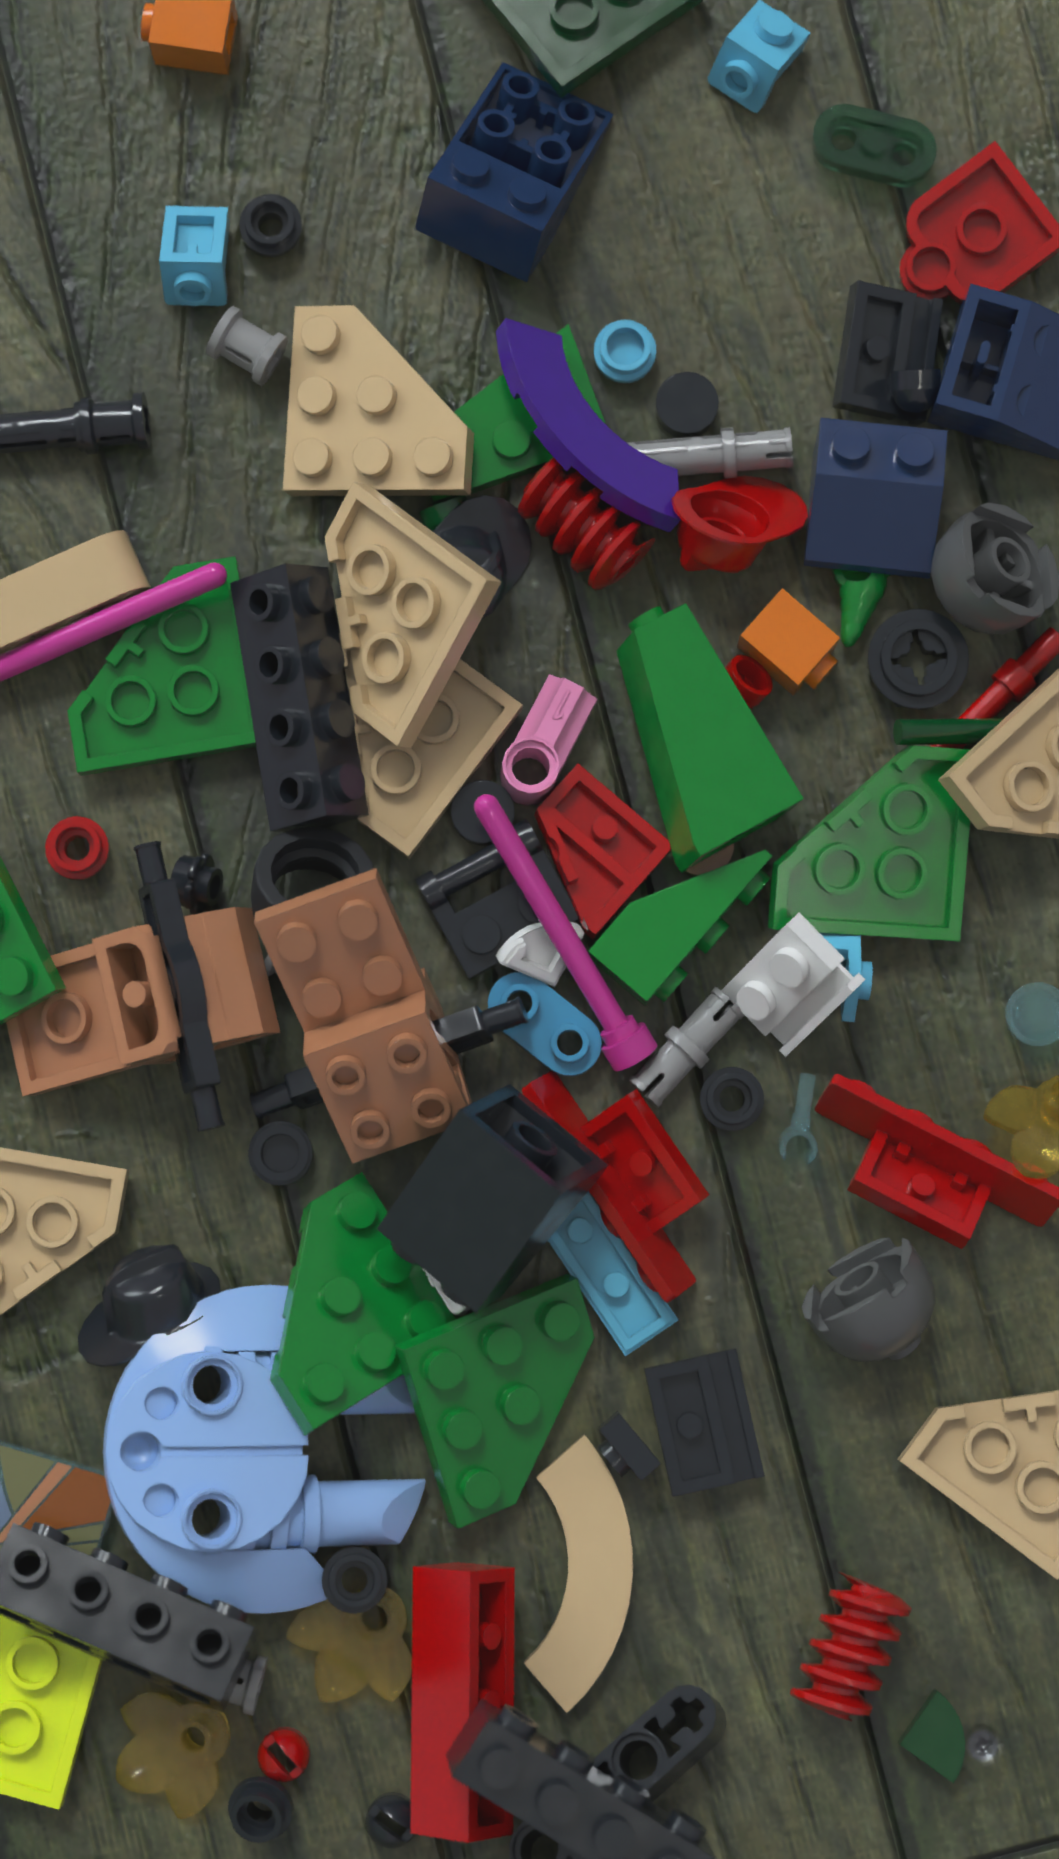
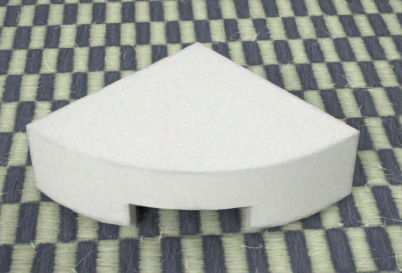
M570 922L581 940L585 934L584 930L579 924ZM534 923L517 931L501 946L495 955L500 964L554 987L566 968L564 961L541 923Z

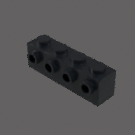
M285 563L231 582V593L270 831H289L301 827L326 828L368 816L365 780L361 771L354 728L355 718L351 710L344 667L345 658L340 643L334 607V592L330 582L328 567Z
M34 1522L31 1530L18 1524H12L0 1549V1616L224 1713L256 1642L255 1628L246 1624L249 1617L248 1614L219 1600H213L210 1608L186 1598L188 1588L168 1577L153 1574L149 1582L128 1573L126 1570L129 1563L108 1551L93 1548L89 1556L68 1547L67 1544L70 1538L48 1525Z
M482 1698L446 1754L451 1775L454 1779L585 1859H716L705 1838L706 1828L694 1818L675 1808L670 1814L651 1803L649 1801L651 1795L636 1782L621 1774H617L615 1779L607 1776L593 1767L595 1760L585 1751L564 1739H561L558 1745L536 1732L539 1726L531 1718L510 1705L505 1704L502 1710Z

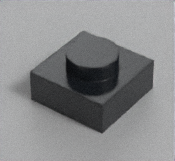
M618 1411L598 1427L606 1440L597 1448L621 1477L632 1469L642 1481L661 1465L657 1457Z

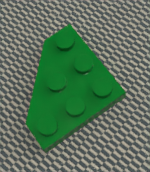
M236 556L173 566L160 585L213 562L224 566L227 571V579L222 586L129 626L105 658L107 662L85 691H81L67 710L76 769L80 776L256 747L230 586L231 582L241 579Z
M917 745L905 746L773 863L768 928L781 930L800 912L819 933L960 941L970 819L938 779L971 749Z
M363 1172L314 1199L303 1209L299 1233L302 1236L296 1265L291 1270L282 1316L285 1319L279 1352L274 1356L270 1381L305 1436L403 1375L395 1344L456 1320L435 1286L431 1287L426 1272L422 1270L423 1268L420 1265L411 1264L397 1255L391 1246V1241L377 1230V1227L388 1212Z
M568 1273L489 1305L477 1313L472 1312L394 1345L448 1521L457 1529L516 1504L595 1338L578 1279Z

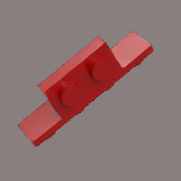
M550 1071L523 1087L521 1091L526 1098L609 1165L589 1192L601 1208L600 1215L606 1228L615 1237L622 1239L637 1261L638 1273L647 1287L654 1292H658L663 1301L669 1303L696 1283L694 1274L662 1227L709 1196V1193L638 1089L630 1092L589 1121L555 1072Z
M834 1074L815 1106V1111L818 1114L870 1140L848 1186V1191L960 1249H963L970 1240L986 1201L1038 1227L1044 1226L1059 1207V1187L1050 1183L1041 1173L1032 1169L1021 1168L992 1153L983 1143L974 1139L963 1138L935 1124L928 1115L921 1111L906 1109L877 1094L865 1082Z

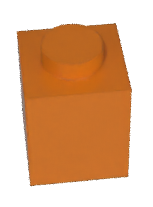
M155 0V4L145 3L141 20V40L149 43L156 65L228 75L238 19L234 0Z
M782 588L740 635L737 648L746 656L760 663L775 681L794 696L805 683L813 690L816 689L833 670L839 661L831 653L835 650L840 637Z

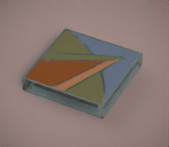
M0 1440V1549L13 1523L31 1530L34 1522L48 1525L64 1533L70 1538L67 1544L68 1547L89 1556L93 1548L102 1549L113 1514L104 1470Z

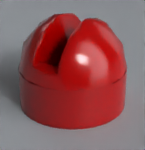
M737 655L725 666L750 710L759 705L772 691L773 684L770 675L760 663L751 657Z
M278 1727L270 1731L260 1743L257 1753L258 1764L262 1772L268 1778L277 1782H290L300 1777L306 1770L311 1756L307 1738L300 1731L291 1727ZM275 1741L292 1762L297 1765L292 1771L288 1772L268 1749Z

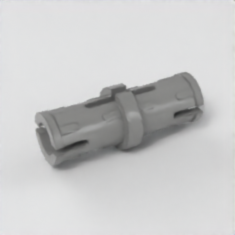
M715 987L711 991V994L679 1029L672 1026L664 1034L668 1041L634 1076L632 1075L628 1079L639 1092H643L660 1074L661 1078L644 1095L657 1108L663 1104L662 1101L695 1066L701 1069L709 1061L706 1054L739 1019L741 1020L745 1016L741 1012L740 1007L734 1003L733 1005L729 1004L715 1021L713 1020V1016L730 999L719 988Z

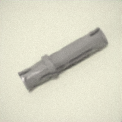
M733 427L720 428V435L626 442L646 456L678 469V476L723 472L724 479L737 478V471L786 467V469L793 468L790 427L781 430L734 433Z

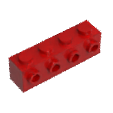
M463 1562L413 1566L411 1834L465 1843L513 1834V1814L482 1795L479 1798V1793L454 1779L451 1775L446 1754L482 1698L502 1710L505 1704L514 1707L515 1567Z

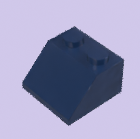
M820 418L812 457L804 566L930 579L944 488L947 430Z

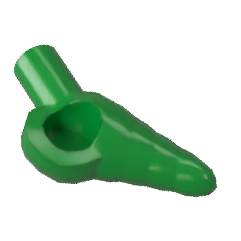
M832 569L834 581L840 587V639L845 647H852L864 632L872 613L886 592L887 579L891 575Z

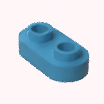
M514 972L507 974L494 984L488 997V1009L506 1003L509 997L516 992L526 993L532 1000V1007L527 1013L529 1022L501 1032L558 1075L566 1077L578 1076L587 1072L595 1065L601 1052L602 1041L597 1026L590 1018L546 983L523 973ZM565 1032L578 1034L582 1040L581 1050L574 1055L563 1054L557 1046L559 1036Z

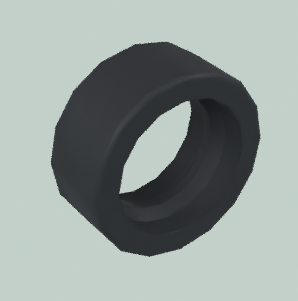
M301 827L276 835L261 849L254 867L250 894L253 915L255 917V912L288 900L280 894L275 886L276 880L284 874L295 870L315 869L332 874L342 881L374 869L373 862L364 849L343 833L326 828Z

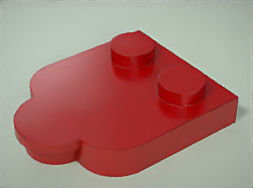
M996 141L992 142L912 204L906 220V234L911 246L905 251L900 262V280L905 290L917 293V297L932 300L933 298L944 299L950 296L955 302L962 305L970 284L1005 293L1059 253V223Z

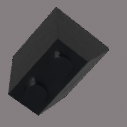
M509 1084L459 1109L377 1227V1230L391 1241V1246L397 1255L411 1264L420 1265L438 1280L442 1291L449 1299L461 1306L470 1307L477 1313L506 1292L609 1165Z

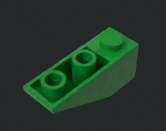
M762 850L630 902L589 949L590 957L600 969L642 1005L646 1006L654 995L662 1002H665L689 974L680 965L697 947L706 954L730 927L721 917L733 903L739 899L748 906L772 878L763 870L769 863L772 855L766 850Z

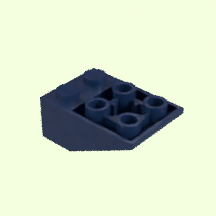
M502 62L429 174L415 230L527 282L552 242L614 114L570 93L561 98L549 83Z
M970 284L958 314L942 369L941 384L937 398L931 407L927 422L1059 460V314L1033 301Z

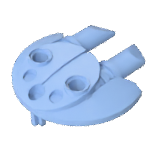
M280 1285L243 1286L223 1290L220 1293L205 1297L197 1302V1306L190 1314L188 1320L180 1326H185L202 1317L200 1320L171 1335L166 1336V1333H161L150 1337L139 1349L136 1356L130 1360L115 1388L104 1430L103 1460L108 1495L118 1522L135 1551L157 1574L168 1577L188 1588L187 1595L210 1605L213 1600H219L245 1613L268 1614L287 1612L327 1600L322 1588V1573L324 1569L311 1554H315L318 1547L399 1544L416 1514L426 1483L425 1479L318 1481L315 1474L307 1475L308 1455L303 1454V1445H308V1434L306 1436L303 1434L270 1381L274 1356L279 1352L285 1319L282 1316L288 1286ZM205 1366H212L220 1375V1391L215 1398L203 1403L194 1394L193 1380L200 1369ZM404 1375L339 1415L415 1414ZM213 1499L220 1510L219 1523L208 1534L199 1535L192 1525L193 1511L202 1501Z

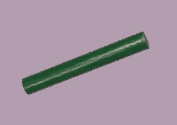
M1004 718L897 719L893 726V738L896 745L977 744Z

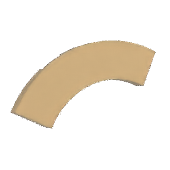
M585 1434L536 1476L552 1500L563 1526L568 1552V1575L565 1593L555 1621L538 1647L524 1660V1664L566 1713L585 1696L610 1659L624 1626L633 1580V1549L623 1500L603 1458Z

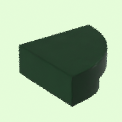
M934 1688L898 1740V1743L954 1784L964 1761V1731L960 1718L951 1703Z

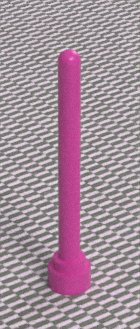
M209 563L0 654V682L214 590L226 582L227 571L219 563Z
M490 794L479 796L474 803L475 814L603 1027L600 1033L604 1041L601 1046L603 1054L614 1071H621L639 1063L654 1052L658 1044L644 1022L637 1023L633 1015L625 1016L499 801Z

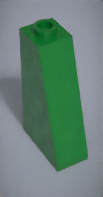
M686 603L667 613H664L661 606H657L635 618L628 624L632 633L616 650L673 858L681 873L782 818L804 799Z

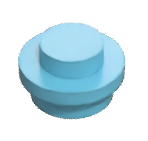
M618 320L612 322L600 331L595 340L594 360L596 366L605 377L614 382L632 383L646 376L654 365L656 358L655 340L650 331L636 321Z

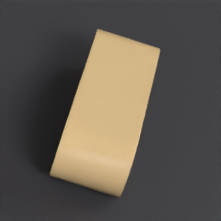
M118 530L100 535L0 579V654L151 589L127 532Z

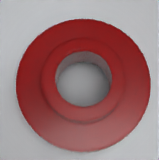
M73 816L61 820L51 829L46 839L45 853L50 866L59 875L71 880H85L95 876L103 869L109 857L110 844L105 831L99 824L86 817ZM76 838L86 839L90 847L87 856L81 860H72L67 853L68 845Z

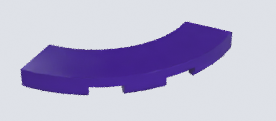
M505 318L496 330L497 349L502 371L513 398H521L525 408L536 423L537 428L533 432L566 471L573 467L589 482L602 490L603 493L599 498L639 521L671 532L681 521L680 517L674 512L671 502L675 493L679 491L678 469L662 464L636 450L615 434L597 416L579 391L571 375L563 349L562 335Z

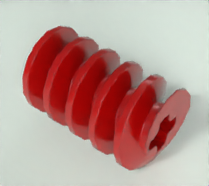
M553 457L536 473L525 487L524 495L518 506V513L526 520L540 515L535 531L542 537L557 533L553 542V549L560 555L576 550L571 559L570 566L577 573L593 568L588 579V585L595 591L603 589L619 581L629 573L651 549L655 538L637 546L633 540L641 524L635 520L619 528L615 523L621 511L613 506H609L604 510L598 507L601 500L599 497L603 491L594 487L584 492L580 487L585 477L577 470L567 475L563 471L564 468Z
M839 1572L852 1584L850 1590L830 1589L828 1596L843 1610L841 1614H821L819 1617V1621L833 1635L831 1639L811 1638L809 1645L823 1658L822 1663H801L799 1668L813 1682L812 1688L792 1687L789 1694L799 1701L830 1715L853 1721L849 1717L850 1715L870 1716L873 1709L871 1703L859 1691H880L883 1683L869 1669V1666H889L893 1658L879 1644V1641H899L902 1632L888 1617H909L912 1608L901 1597L885 1589Z

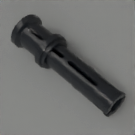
M144 392L134 393L131 400L94 403L91 397L81 398L80 401H76L72 408L0 414V453L3 454L61 447H78L80 452H86L89 455L97 454L100 447L137 444L140 450L150 449L151 421L148 402Z

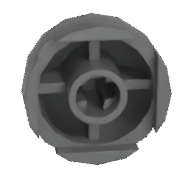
M985 503L958 518L945 531L937 543L932 557L931 576L936 595L942 606L958 623L977 633L1006 634L1030 624L1041 617L1043 612L1051 607L1058 598L1059 574L1054 555L1047 544L1040 549L1037 548L1034 541L1026 533L1034 528V526L1026 517L1006 505Z
M890 1237L880 1238L860 1246L839 1259L827 1269L831 1276L838 1278L828 1284L821 1293L813 1284L805 1296L802 1311L805 1319L817 1336L832 1351L856 1362L881 1361L887 1358L898 1360L909 1355L920 1344L921 1334L929 1324L936 1303L934 1284L922 1258L908 1239L902 1238V1246L896 1247Z

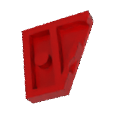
M579 763L574 766L540 804L534 814L584 932L592 940L671 852L670 843L667 838Z

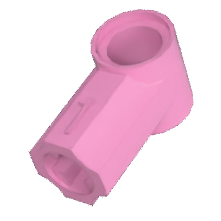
M548 675L519 733L506 750L500 773L501 786L509 793L514 802L523 805H536L544 801L554 790L556 780L598 701L584 687L566 678ZM532 758L543 764L547 771V777L538 784H524L516 779L512 772V767L522 759Z

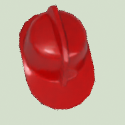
M739 476L737 478L719 480L700 487L686 488L677 491L671 500L674 512L681 519L677 530L679 546L682 549L680 564L688 572L709 569L729 573L744 571L751 566L766 543L790 536L799 531L808 519L807 506L796 492L781 483L762 477Z

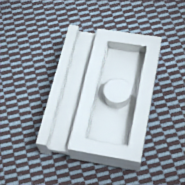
M799 912L721 991L730 998L729 1000L733 1004L736 1003L740 1007L741 1012L764 1036L771 1032L784 1045L779 1051L786 1057L866 979L860 973L853 977L840 964L845 958Z

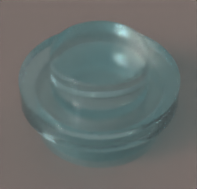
M1033 982L1020 987L1011 995L1005 1009V1020L1009 1031L1017 1040L1026 1045L1038 1047L1051 1044L1059 1039V990L1047 983Z

